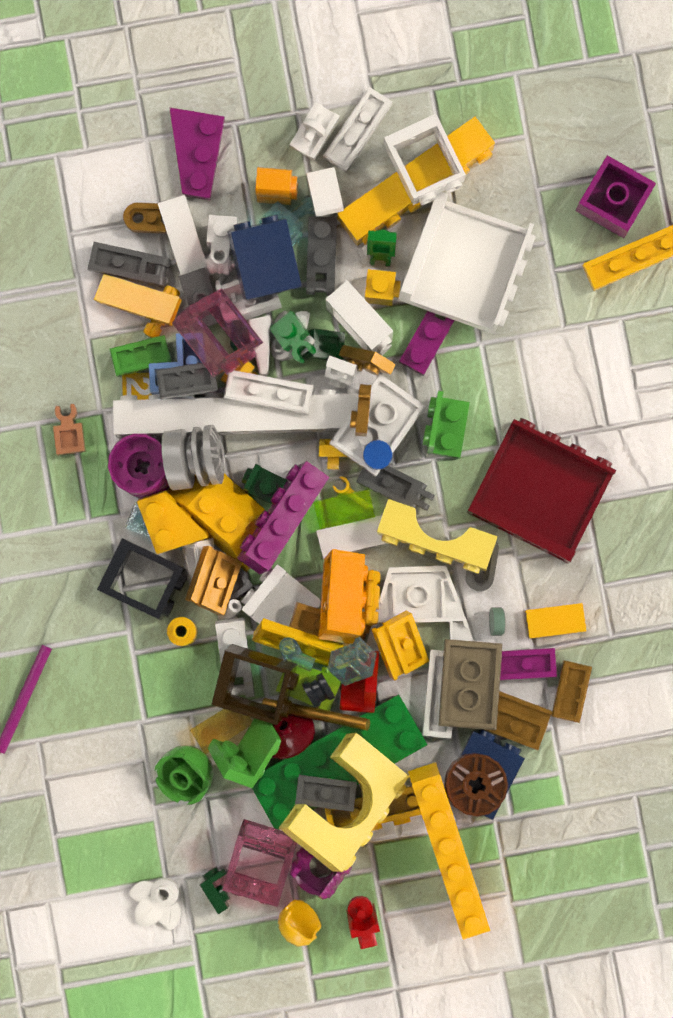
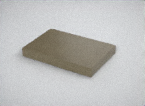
M444 640L438 726L487 730L497 729L502 643Z

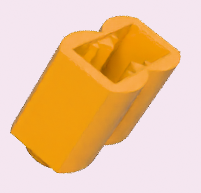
M258 167L255 188L257 203L291 205L292 200H297L298 177L292 176V170Z

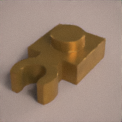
M360 384L357 411H351L350 428H355V436H367L372 385Z

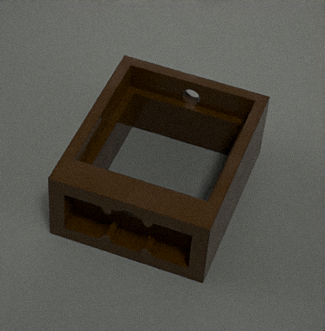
M231 644L224 651L211 705L278 725L284 717L288 718L292 708V701L289 700L291 690L295 691L298 684L299 674L296 673L298 664ZM240 660L285 673L276 708L232 694Z

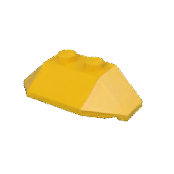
M225 473L222 484L213 485L209 481L208 486H201L195 475L193 488L171 490L169 488L167 490L176 500L177 505L187 510L192 515L191 518L202 529L205 528L209 532L210 536L208 538H213L214 544L235 559H237L242 551L240 545L248 534L253 535L258 527L255 523L263 511H265L261 505ZM242 562L241 568L247 573L250 567Z

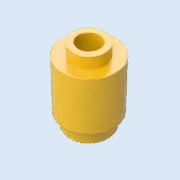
M175 618L168 625L167 636L175 645L189 646L197 638V627L188 618ZM179 626H184L187 630L186 635L183 637H179L176 634V629Z

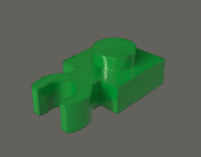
M382 229L376 231L368 230L367 255H370V265L374 266L375 261L378 260L384 261L386 267L391 265V257H395L396 232Z
M290 310L269 328L285 351L289 352L292 349V356L302 364L305 362L301 356L304 349L307 348L312 354L316 353L315 347L304 340L310 334L293 311Z

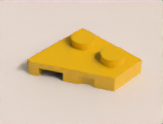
M166 490L140 498L137 501L156 554L176 549L210 536L205 528L202 529L191 518L192 515L187 510L177 505L176 500Z

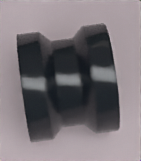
M322 673L316 675L315 680L302 683L315 709L324 700L335 698Z

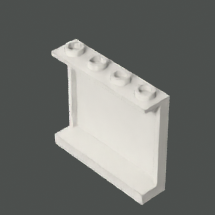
M440 192L436 194V199L431 207L398 300L495 334L498 326L504 327L509 311L504 309L506 301H513L518 288L517 285L513 284L515 276L521 277L527 262V260L522 259L524 251L530 252L536 236L531 234L534 224L530 223L528 229L449 202L447 201L448 194Z

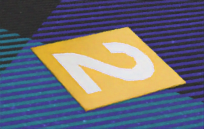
M132 373L122 376V396L135 395L137 400L149 399V395H152L150 392L149 373Z

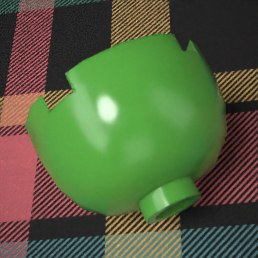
M182 745L170 749L155 766L158 775L155 779L157 786L164 795L177 803L182 800L188 801L186 805H193L201 801L213 783L214 769L212 762L203 751L193 746Z

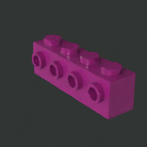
M308 461L298 466L295 464L285 477L288 480L283 489L281 487L278 488L270 501L273 504L268 512L263 511L257 519L255 525L258 527L253 535L248 534L240 545L242 551L237 559L260 575L270 570L329 479V476Z

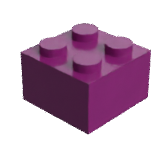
M607 155L575 211L624 239L656 183Z

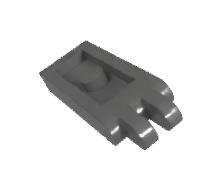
M390 466L381 469L376 477L362 468L356 480V483L382 496L415 509L419 507L428 511L430 505L420 499L423 496L433 501L435 497L434 494L425 490L426 484Z

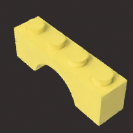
M390 499L387 501L377 529V534L382 536L381 541L395 546L398 545V542L409 545V551L424 555L426 551L436 554L435 559L451 565L454 560L464 564L462 569L479 574L480 570L486 572L498 537L470 527L462 536L454 540L440 541L433 539L420 528L415 508Z

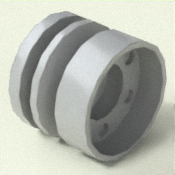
M214 425L204 426L203 431L200 427H193L191 441L185 429L164 431L162 435V459L166 479L171 490L193 488L195 475L201 486H208L209 481L213 485L222 484L224 479V452Z

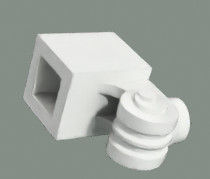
M209 215L207 247L208 252H211V254L206 258L209 274L223 273L224 275H229L234 267V260H232V255H230L232 250L227 231L234 230L233 225L238 223L237 217Z

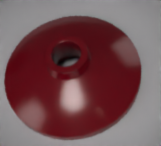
M289 714L288 718L284 717L278 725L272 724L281 739L279 750L272 758L287 759L302 753L314 738L315 725L313 720Z

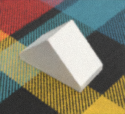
M335 167L306 173L316 217L344 211Z

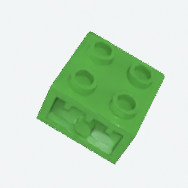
M438 390L437 396L430 399L427 417L432 418L431 426L426 425L422 445L428 446V454L460 459L470 402L443 398L444 391Z
M254 718L238 746L228 740L222 742L213 738L208 746V750L223 778L253 788L257 780L263 776L265 767L272 756L279 750L281 739L271 723Z

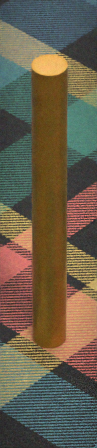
M264 698L262 704L276 708L278 700ZM292 703L290 715L366 731L370 727V719Z

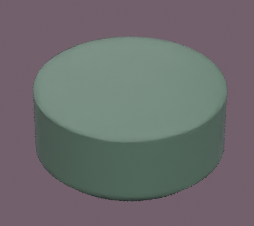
M502 607L490 608L489 629L491 636H502L505 632V613Z

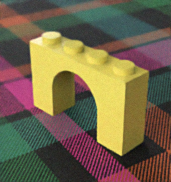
M357 733L346 734L330 756V758L349 772L361 787L363 803L357 818L349 825L337 828L325 821L306 804H296L279 827L280 830L334 872L346 871L353 865L356 860L355 853L360 846H364L369 842L373 835L372 829L377 822L380 823L390 811L388 806L393 799H397L406 789L405 782L409 778L405 772Z

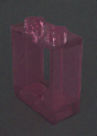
M222 288L187 307L172 322L213 377L222 372H225L226 375L232 373L241 365L239 363L241 361L244 365L258 355L255 350L263 344V341ZM212 314L238 350L228 354L202 319Z
M243 819L222 890L236 896L259 901L265 905L278 907L297 842L281 830ZM243 847L284 859L277 885L236 872Z

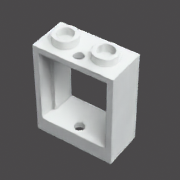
M436 114L384 137V146L413 205L419 202L421 205H425L435 200L436 194L445 190L447 193H451L462 186L461 183L464 182L466 174ZM434 134L453 175L417 192L397 151Z
M348 280L326 298L327 311L362 349L383 355L392 347L393 330Z

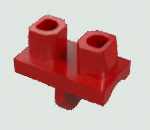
M356 896L349 901L346 910L351 938L358 937L360 949L377 946L375 933L380 932L375 905L367 897Z

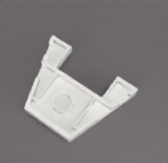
M447 566L389 567L379 599V610H376V612H379L378 623L371 626V629L383 626L382 623L407 610L412 613L415 623L449 622L450 640L474 641ZM371 629L364 654H367L368 650L379 651Z

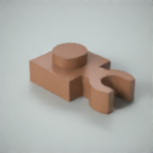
M70 404L71 413L68 416L61 414L60 406L55 407V415L61 421L60 426H53L56 454L58 456L86 452L83 424H74L78 414L77 407L74 404Z

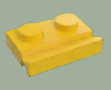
M406 610L382 623L383 626L377 629H371L388 675L394 681L403 673L406 675L429 662L414 618L409 611Z

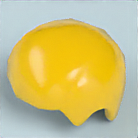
M296 899L291 901L279 914L278 928L287 942L300 947L309 945L317 938L316 933L321 929L320 920L311 906L304 901Z

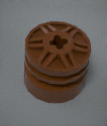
M469 753L461 755L451 763L445 774L444 787L448 799L455 808L464 814L477 817L488 815L500 807L506 798L508 782L505 771L497 761L487 755ZM481 777L480 782L484 785V788L482 790L477 789L475 793L471 792L472 787L469 785V781Z

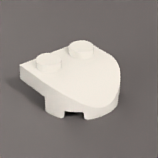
M235 263L229 275L222 274L219 280H216V292L228 326L233 325L235 319L248 320L282 308L277 293L249 300L243 299Z

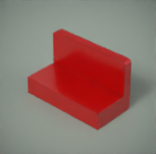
M368 650L366 666L348 664L343 666L341 710L375 712L379 651Z

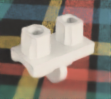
M315 102L291 141L290 147L315 160L338 122L340 115L327 110Z

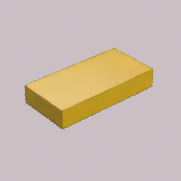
M583 603L525 610L529 639L586 632Z

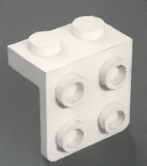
M277 564L274 569L271 567L269 571L262 574L259 580L263 583L256 591L251 589L241 601L244 604L241 610L259 624L265 618L289 627L296 602L318 608L321 601Z

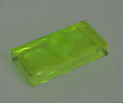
M369 488L313 502L320 530L376 517Z

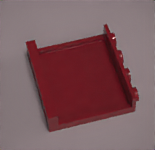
M520 418L519 421L513 419L467 513L569 564L616 470L611 468L612 463L602 457L597 456L596 459L585 455L587 450L572 443L569 447L561 443V437L550 431H546L543 434L535 430L536 425L526 419Z

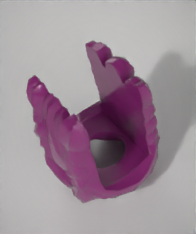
M301 847L296 853V859L292 861L290 875L295 878L297 884L304 891L317 895L322 900L330 898L332 894H335L344 876L350 873L352 866L346 871H331L328 876L319 878L310 871L309 864L314 856Z

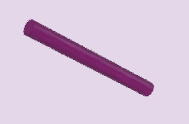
M45 645L40 647L0 736V753H6L52 648Z

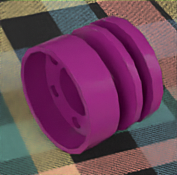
M132 434L123 437L114 445L109 455L108 469L111 479L119 488L137 498L167 491L170 488L163 466L162 444L158 440L146 434ZM143 463L150 465L147 468V474L140 472L143 469Z

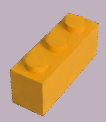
M332 549L324 558L319 639L353 644L359 636H362L365 629L362 609L365 607L367 598L366 592L363 591V584L368 575V566L365 565V554Z

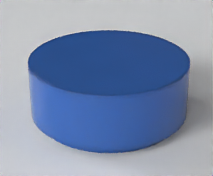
M374 440L368 443L363 452L364 462L371 469H384L392 459L390 446L381 440Z

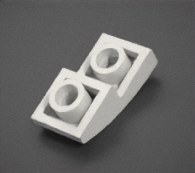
M329 355L324 375L330 378L329 383L344 389L346 384L353 385L357 365Z

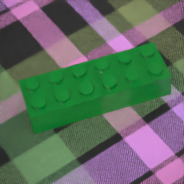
M399 694L375 707L374 713L366 712L359 716L370 719V727L367 731L342 726L310 744L302 753L284 759L265 770L263 776L257 780L252 789L275 831L279 830L281 824L296 805L299 774L357 782V785L359 784L349 772L330 758L346 734L357 733L394 764L428 745ZM308 806V807L311 808L312 810H315L316 808H318V807Z

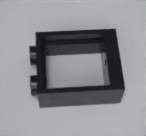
M122 538L97 590L162 620L163 616L168 617L175 605V601L171 599L176 590H182L188 576L184 574L186 570L184 567ZM132 551L174 571L156 610L113 590Z

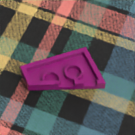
M169 107L182 194H185L186 197L211 201L225 116Z

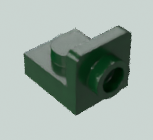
M316 328L308 330L310 336L315 339L313 346L316 349V353L312 354L307 351L301 355L304 360L320 359L328 361L329 355L344 360L343 357L339 356L343 345H345L344 332Z
M255 464L253 469L248 467L241 483L245 484L243 488L245 492L272 505L273 503L270 501L278 488L281 487L283 489L287 479Z
M216 866L202 875L205 880L200 883V887L216 912L220 914L228 909L230 905L227 901L231 898L222 884L217 886L215 881L226 875L228 870L226 867L219 870Z

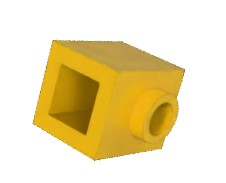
M367 270L365 300L368 304L392 306L393 297L399 298L401 281L395 280L396 272Z

